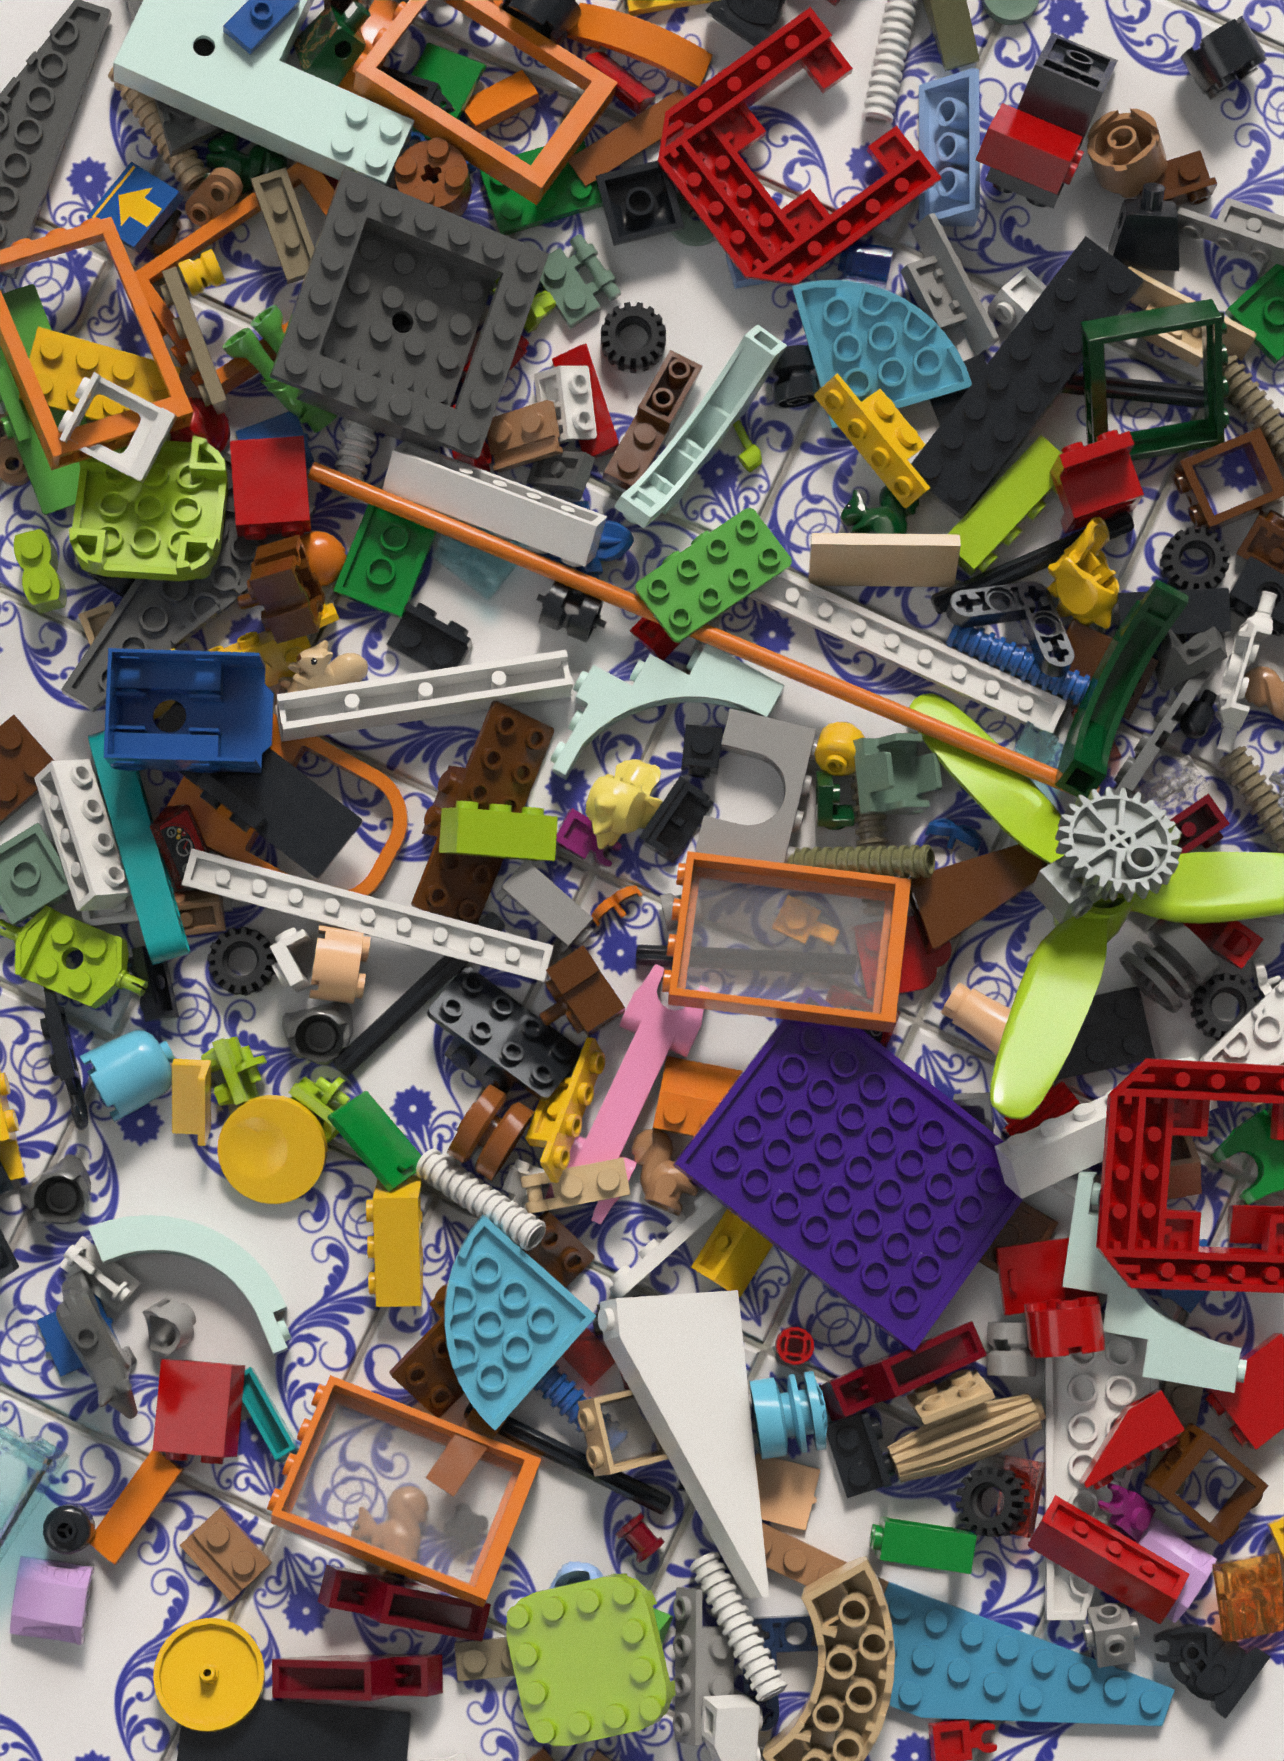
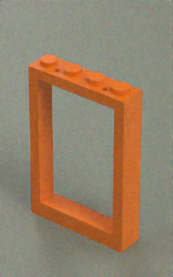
M409 0L407 3L402 1L396 8L392 16L393 22L388 29L382 27L375 36L372 43L373 48L369 54L362 53L357 59L352 70L355 73L353 89L376 104L414 120L413 127L431 139L436 137L445 139L447 143L453 145L461 152L466 161L537 205L613 101L618 82L488 0H442L585 91L530 166L378 69L429 0Z
M297 162L287 169L293 189L303 184L326 216L335 190L322 172ZM255 192L135 271L161 336L163 338L168 335L174 346L170 348V351L181 367L186 364L189 365L185 352L191 350L187 338L180 340L173 322L175 317L152 284L164 277L162 271L173 267L177 268L179 266L178 263L192 258L259 213L261 209ZM289 321L282 325L284 333L286 331ZM261 339L259 341L273 362H275L277 354L264 339ZM233 358L216 370L225 395L259 373L246 358ZM200 371L195 372L190 377L198 391V385L204 383Z
M98 217L90 218L78 227L68 230L57 228L48 232L45 237L35 240L29 238L20 239L14 242L11 247L0 250V272L105 241L170 396L152 404L164 408L177 416L170 432L191 425L193 409L112 217L104 219ZM0 290V347L51 470L92 458L78 450L83 447L90 448L101 444L114 451L128 446L141 421L140 415L132 410L75 427L67 443L60 440L62 432H59Z

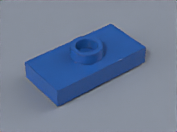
M248 0L223 25V32L251 55L299 6L300 0Z

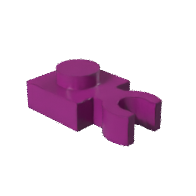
M571 808L557 830L556 844L582 860L591 852L595 861L600 866L611 867L612 862L603 856L604 849L598 848L597 835L593 833L592 823L589 818ZM618 841L613 846L607 845L615 851H619L622 848Z
M1109 1483L1107 1488L1112 1491V1500L1110 1503L1100 1500L1098 1506L1102 1511L1112 1514L1108 1521L1124 1536L1139 1543L1143 1532L1149 1527L1156 1509L1138 1493Z

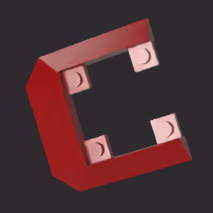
M811 7L665 111L658 164L741 274L747 279L787 285L801 283L942 179L922 151L914 149L897 125L871 143L866 150L885 175L832 214L828 213L811 189H808L780 209L739 154L766 135V130L751 112L750 106L803 68L823 94L852 73L853 68L832 42V34Z
M1146 1058L1108 1094L1096 1248L1130 1288L1284 1293V1214L1264 1213L1261 1249L1199 1246L1201 1212L1167 1209L1172 1135L1207 1137L1210 1100L1273 1103L1270 1138L1284 1140V1065Z

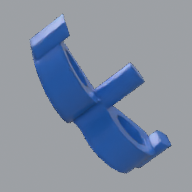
M945 818L929 822L925 836H929L931 833L949 837L946 845L948 849H953L956 839L973 847L975 852H978L982 840L977 831L967 825L957 826L953 821Z

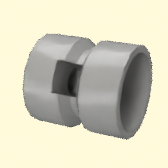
M988 1322L987 1343L993 1346V1350L987 1354V1375L1036 1377V1358L1030 1356L1026 1323Z

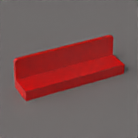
M1056 1495L1028 1542L1029 1548L1157 1624H1162L1190 1575Z

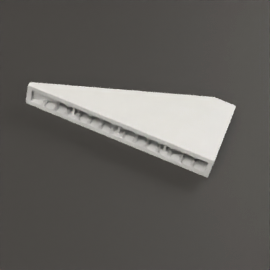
M738 1290L615 1298L600 1302L598 1324L603 1331V1340L744 1598L769 1597Z

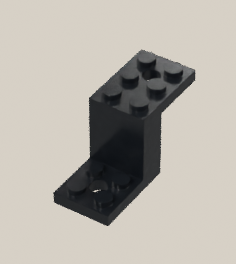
M1051 33L1033 68L1017 109L1082 136L1083 138L1078 148L1080 150L1118 60ZM990 167L986 177V181L993 183V187L1004 193L1015 192L1026 197L1027 201L1032 205L1042 208L1046 206L1054 208L1065 184H1062L1056 195Z

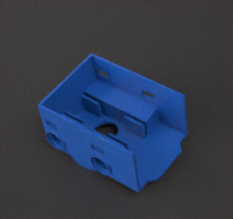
M108 648L103 758L111 765L112 769L125 771L150 769L167 772L184 770L197 773H261L262 754L272 746L274 693L265 684L266 665L260 653ZM164 701H177L186 710L185 723L175 732L162 731L154 723V711Z

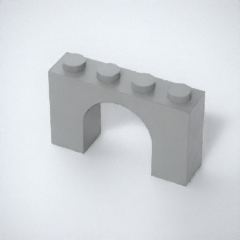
M729 709L720 750L757 758L772 766L779 774L783 783L784 800L777 813L760 824L742 825L704 816L695 852L787 863L788 858L792 853L794 855L795 847L788 846L791 832L799 833L804 813L797 810L800 796L807 798L812 776L805 775L808 761L816 762L814 754L818 740L814 739L816 729Z

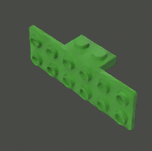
M34 284L2 294L28 358H30L38 326L52 330ZM0 347V403L5 417L0 418L4 432L8 439L14 438L42 513L47 515L73 506L76 502L80 474L79 462L51 470L23 400L19 399V390ZM49 408L58 428L66 412ZM85 418L82 419L79 426L87 424Z

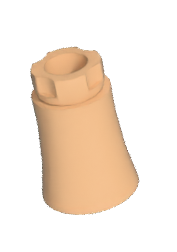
M959 982L946 1001L941 1013L953 1019V1024L976 1038L997 1056L1011 1008L987 997L974 988L970 990Z

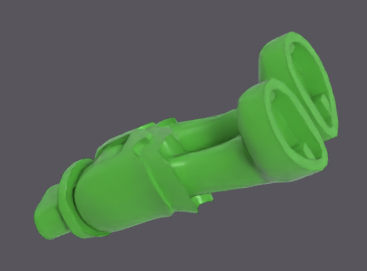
M272 305L259 313L250 325L278 354L285 334L282 329L283 314L277 305ZM250 328L238 331L223 344L222 348L227 355L232 358H246L263 376L264 379L260 380V382L267 387V391L271 392L288 411L298 416V420L302 424L306 422L314 433L321 431L337 417L335 414L297 400L296 397L299 389L269 378L274 362Z

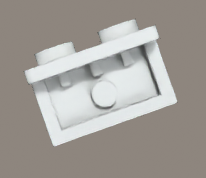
M295 928L288 929L275 937L277 943L270 946L277 960L276 963L272 964V967L280 983L284 984L285 988L291 986L298 993L311 985L294 953L312 944L313 941L304 929L296 931Z

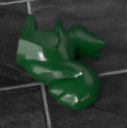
M231 132L217 135L208 143V149L211 153L206 155L208 160L206 166L213 170L224 167L234 171L242 181V194L254 190L251 178L287 168L288 165L287 157L258 144L251 149L248 155L238 151L239 136ZM206 173L203 179L205 180L210 173Z
M885 485L879 494L880 507L867 508L859 491L853 490L852 499L844 507L840 519L844 525L854 526L850 529L851 533L906 534L908 529L907 517L913 516L916 513V508L919 506V498L908 508H904Z

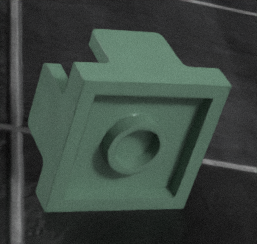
M895 733L879 738L853 740L856 749L854 758L860 814L915 815L923 813V809L930 808L929 800H922V795L942 789L940 761L935 753L922 756L917 755L916 743L923 742L922 734Z
M39 823L0 845V906L13 926L29 917L33 918L45 906L54 909L67 900L65 895L71 891L56 845L50 841Z

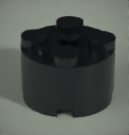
M503 0L499 8L559 46L562 45L581 17V9L575 0Z
M1240 16L1237 20L1233 19L1201 39L1200 48L1194 51L1191 47L1180 57L1203 95L1206 94L1210 100L1227 90L1228 85L1237 78L1239 81H1242L1258 70L1257 67L1267 60L1264 56L1265 51L1243 16Z

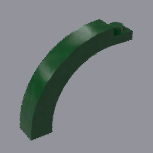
M1156 579L1143 599L1135 602L1098 664L1074 716L1060 757L1055 780L1056 787L1076 797L1083 795L1088 799L1091 790H1097L1107 776L1110 751L1126 706L1153 654L1187 606L1188 595Z

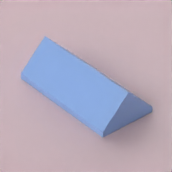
M977 68L919 85V150L922 151L942 177L941 181L919 196V222L926 215L935 213L942 226H975L980 212V162L975 161L980 150L979 69Z

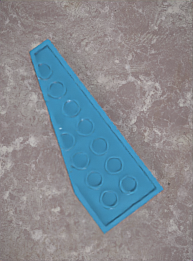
M888 1581L884 1596L892 1622L895 1647L894 1682L889 1706L921 1718L1145 1726L1163 1725L1175 1689L1116 1666L1098 1668L1096 1659Z

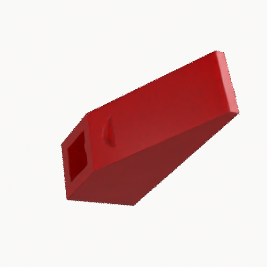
M1155 1389L1123 1408L1079 1480L1083 1487L1093 1486L1094 1490L1100 1489L1114 1480L1112 1473L1124 1466L1127 1471L1132 1470L1147 1460L1144 1454L1158 1447L1160 1452L1180 1441L1177 1435L1185 1431L1162 1390Z

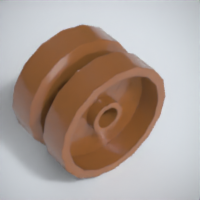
M489 1084L476 1103L474 1102L465 1114L456 1130L457 1134L451 1142L447 1154L465 1163L470 1161L479 1147L483 1148L475 1163V1171L493 1181L516 1147L535 1112L517 1102L511 1105L503 1118H500L499 1115L506 1103V1094Z

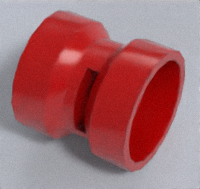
M788 1327L777 1336L775 1342L776 1352L784 1362L799 1365L808 1361L812 1356L814 1341L811 1334L805 1329Z

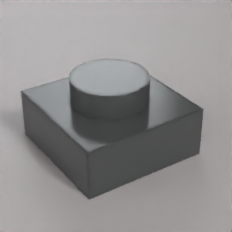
M990 1092L954 1094L953 1102L990 1131L994 1132L995 1124Z

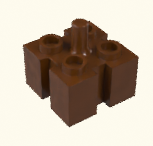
M295 535L258 546L254 559L255 562L251 563L250 579L247 580L249 593L237 597L240 609L245 610L258 605L263 606L265 609L261 611L263 626L267 632H272L277 644L319 632L321 622L319 612L323 611L325 595L315 572L312 573L309 557L300 536Z
M584 945L546 969L549 979L544 983L556 1003L539 1014L545 1026H549L566 1015V1018L577 1034L584 1031L587 1037H591L624 1015L625 1006L609 982H607Z

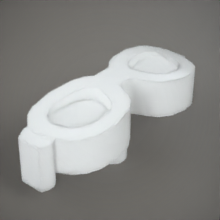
M1265 955L1252 959L1251 963L1252 975L1262 999L1272 990V985L1282 981L1280 975L1267 978L1263 962Z

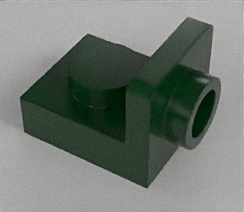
M816 771L815 813L817 827L840 830L845 828V826H854L853 806L850 804H840V785L833 784L832 775L827 771Z

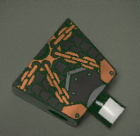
M353 1L344 13L335 6L328 5L297 36L293 44L302 71L338 86L365 50L366 43L360 28L371 16L370 12L357 1Z

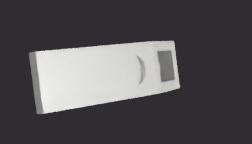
M746 1694L703 1696L702 1737L712 1760L761 1761L760 1749L758 1747V1730H761L763 1726V1714L760 1706Z

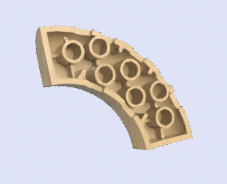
M866 1556L850 1561L804 1587L801 1599L811 1618L818 1646L816 1679L813 1689L798 1715L779 1734L766 1742L762 1753L766 1761H864L882 1730L894 1682V1635L887 1601L880 1582Z

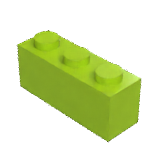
M456 801L455 808H442L439 853L518 860L527 859L529 861H555L558 817L544 815V808L522 807V813L511 812L512 805L489 804V810L478 809L479 802Z

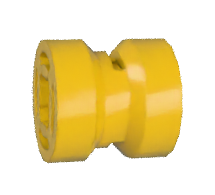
M212 249L201 253L200 258L194 261L187 259L178 263L193 297L203 293L205 287L211 285L218 287L227 283Z

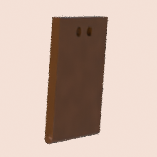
M1074 618L1066 631L1075 655L1069 671L1074 672L1078 670L1080 671L1079 675L1083 677L1086 674L1090 675L1091 680L1113 638L1080 623L1079 620ZM1152 657L1122 717L1130 720L1159 662L1158 659Z

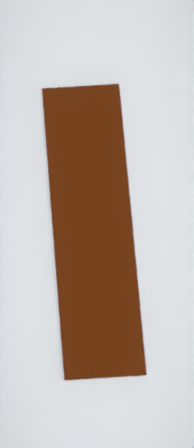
M680 89L571 157L569 164L585 187L596 180V175L608 173L661 139L665 111L685 98Z
M473 1408L461 1427L494 1439L507 1418L494 1430ZM455 1434L425 1478L454 1497L488 1446Z

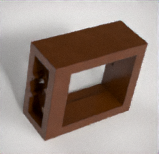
M1260 427L1179 461L1174 469V484L1181 495L1185 493L1190 504L1188 514L1193 525L1196 528L1199 526L1206 527V532L1208 533L1284 501V479ZM1243 448L1264 495L1214 515L1194 472V468Z
M1189 1423L1185 1431L1178 1437L1180 1441L1170 1447L1145 1479L1144 1483L1207 1536L1223 1545L1227 1539L1234 1536L1238 1531L1240 1522L1249 1510L1255 1508L1260 1503L1263 1493L1269 1485L1206 1431ZM1208 1450L1212 1451L1244 1479L1211 1522L1207 1521L1175 1494Z

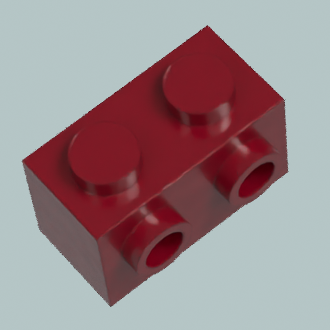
M1209 793L1170 819V821L1175 822V826L1182 832L1177 844L1178 847L1182 848L1181 854L1190 853V851L1201 844L1205 850L1224 838L1220 831L1230 824Z

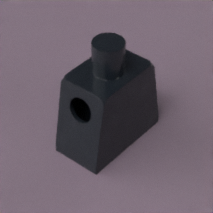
M1146 183L1143 185L1141 199H1125L1122 203L1108 245V253L1127 267L1179 271V230L1176 204L1172 201H1163L1165 187L1161 184Z

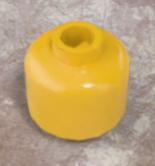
M841 721L828 724L821 730L814 752L816 763L823 771H827L831 775H851L856 771L854 758L856 749L853 740L865 738L861 730L848 722Z

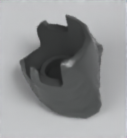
M331 1002L298 1012L285 1013L282 1017V1028L292 1053L298 1059L304 1058L320 1065H329L349 1045L353 1034L352 1012L348 1003Z
M68 1154L31 1182L21 1186L19 1195L22 1203L40 1224L49 1226L51 1223L71 1224L78 1222L86 1208L90 1196L91 1181L81 1159L73 1154Z

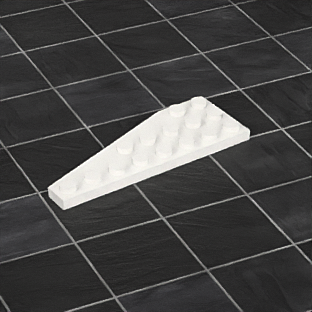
M1102 1314V1321H1103V1323H1104L1105 1314ZM1104 1332L1105 1350L1086 1354L1080 1352L1069 1354V1356L1044 1358V1412L1046 1415V1419H1044V1504L1046 1512L1056 1495L1113 1529L1114 1526L1108 1522L1112 1514L1102 1511L1098 1506L1100 1500L1110 1503L1112 1491L1107 1488V1485L1097 1490H1094L1093 1486L1085 1488L1080 1484L1079 1480L1123 1408L1153 1390H1159V1380L1142 1377L1148 1339ZM1124 1466L1112 1473L1114 1480L1110 1483L1127 1489L1133 1469L1127 1471ZM1045 1557V1619L1085 1620L1087 1608L1090 1606L1096 1587Z

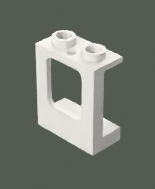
M95 372L91 379L84 377L75 394V397L80 400L74 412L67 410L59 424L58 430L62 432L60 440L67 443L75 427L80 425L96 395L106 396L138 413L141 418L140 424L123 453H116L101 444L90 448L83 447L78 450L144 483L177 416L108 381Z

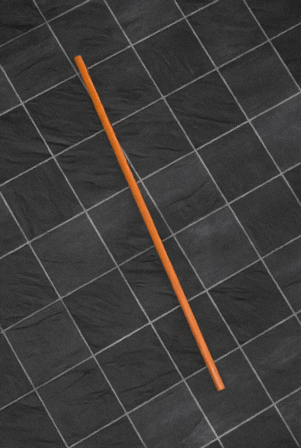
M314 462L308 475L310 480L659 624L641 598L636 594L320 463ZM706 624L689 636L1070 794L1055 786L1057 769L711 625Z

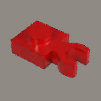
M966 1719L928 1723L932 1761L973 1760L972 1748H977L985 1753L997 1750V1744L982 1742V1735L985 1731L995 1730V1725L991 1722H978L972 1729H970L969 1721Z

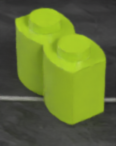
M41 528L15 535L14 554L17 562L24 570L22 586L28 601L40 614L65 608L67 591L62 578L57 573L58 554L54 544Z

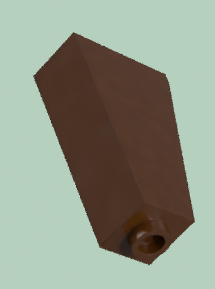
M1017 844L936 869L930 878H923L922 876L919 878L910 877L909 905L926 954L934 953L1033 886L1039 871L1048 866L1047 863Z

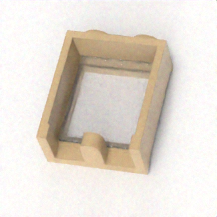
M630 1389L577 1401L579 1406L578 1423L585 1433L588 1446L586 1458L589 1466L593 1469L594 1476L610 1475L668 1459Z

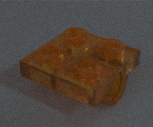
M1264 1553L1212 1564L1223 1641H1237L1284 1630V1586L1279 1553Z

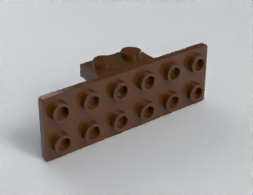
M492 701L466 767L448 766L447 771L439 779V791L435 801L425 814V825L422 834L436 839V842L412 899L411 905L413 907L471 924H478L504 858L439 853L442 808H455L456 801L479 802L478 809L489 810V804L512 805L511 812L522 813V807H525L554 734L553 727L499 701Z
M545 1211L538 1218L545 1222L546 1225L543 1239L532 1250L524 1251L566 1288L594 1260L595 1256L550 1211ZM447 1284L437 1291L435 1298L429 1303L441 1319L389 1371L394 1380L438 1418L464 1394L452 1367L446 1345L444 1302Z

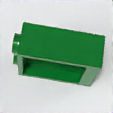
M880 1516L879 1525L872 1524L869 1547L875 1550L874 1554L879 1560L971 1574L977 1535L965 1529Z

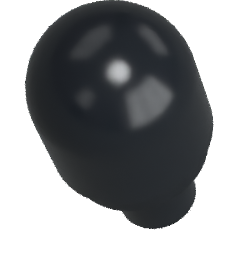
M176 209L146 245L149 252L153 255L159 256L175 245L180 228L177 226L182 215L180 210Z
M1205 689L1199 701H1192L1180 720V729L1187 738L1199 739L1208 732L1215 714L1212 706L1215 703L1217 694Z

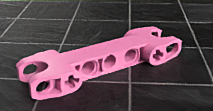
M655 964L645 981L634 992L622 1017L619 1027L634 1033L635 1036L587 1138L580 1135L575 1137L570 1150V1161L567 1168L624 1157L621 1153L669 1050L687 1057L701 1028L704 1009L685 1007L681 1010H671L661 1004L657 991L665 968ZM700 985L697 991L710 992V989ZM624 1157L629 1182L637 1163ZM550 1183L545 1199L554 1198L552 1183ZM620 1197L598 1201L591 1221L601 1225L610 1209Z

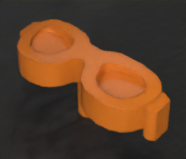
M636 885L620 889L598 905L591 915L597 927L600 925L599 920L612 908L615 909L620 918L627 915L619 903L635 895H638V897L643 896Z

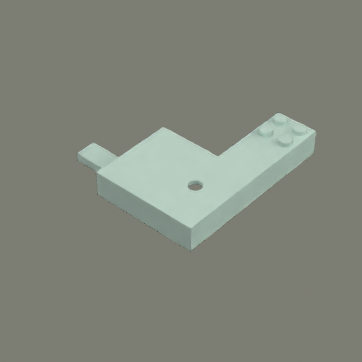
M143 0L113 62L115 82L339 180L341 172L347 169L389 187L395 174V163L405 152L411 139L414 120L285 63L314 0H300L299 6L251 55L223 32V25L248 0ZM199 39H208L214 44V52L209 56H200L193 49L194 43Z

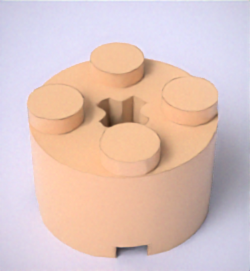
M319 924L318 934H325V938H317L311 984L318 985V990L310 989L309 998L354 1004L355 998L362 999L366 974L359 973L360 961L367 962L371 937L363 936L364 933Z

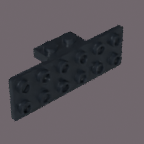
M175 701L156 726L165 732H175L180 729L186 720V710L183 705ZM270 748L262 754L261 773H197L184 770L178 771L203 791L199 797L217 810L222 805L232 813L229 820L241 830L247 832L252 828L315 878L322 876L363 823L359 816Z
M259 1699L253 1711L245 1719L228 1729L217 1732H199L181 1725L177 1761H407L411 1713L400 1710Z

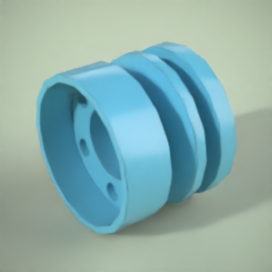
M813 1371L803 1372L805 1389L798 1390L795 1374H789L787 1392L780 1393L774 1377L749 1381L762 1460L787 1456L788 1438L795 1437L801 1453L807 1452L806 1435L809 1434L813 1435L817 1451L826 1449L827 1413L823 1392L815 1379Z

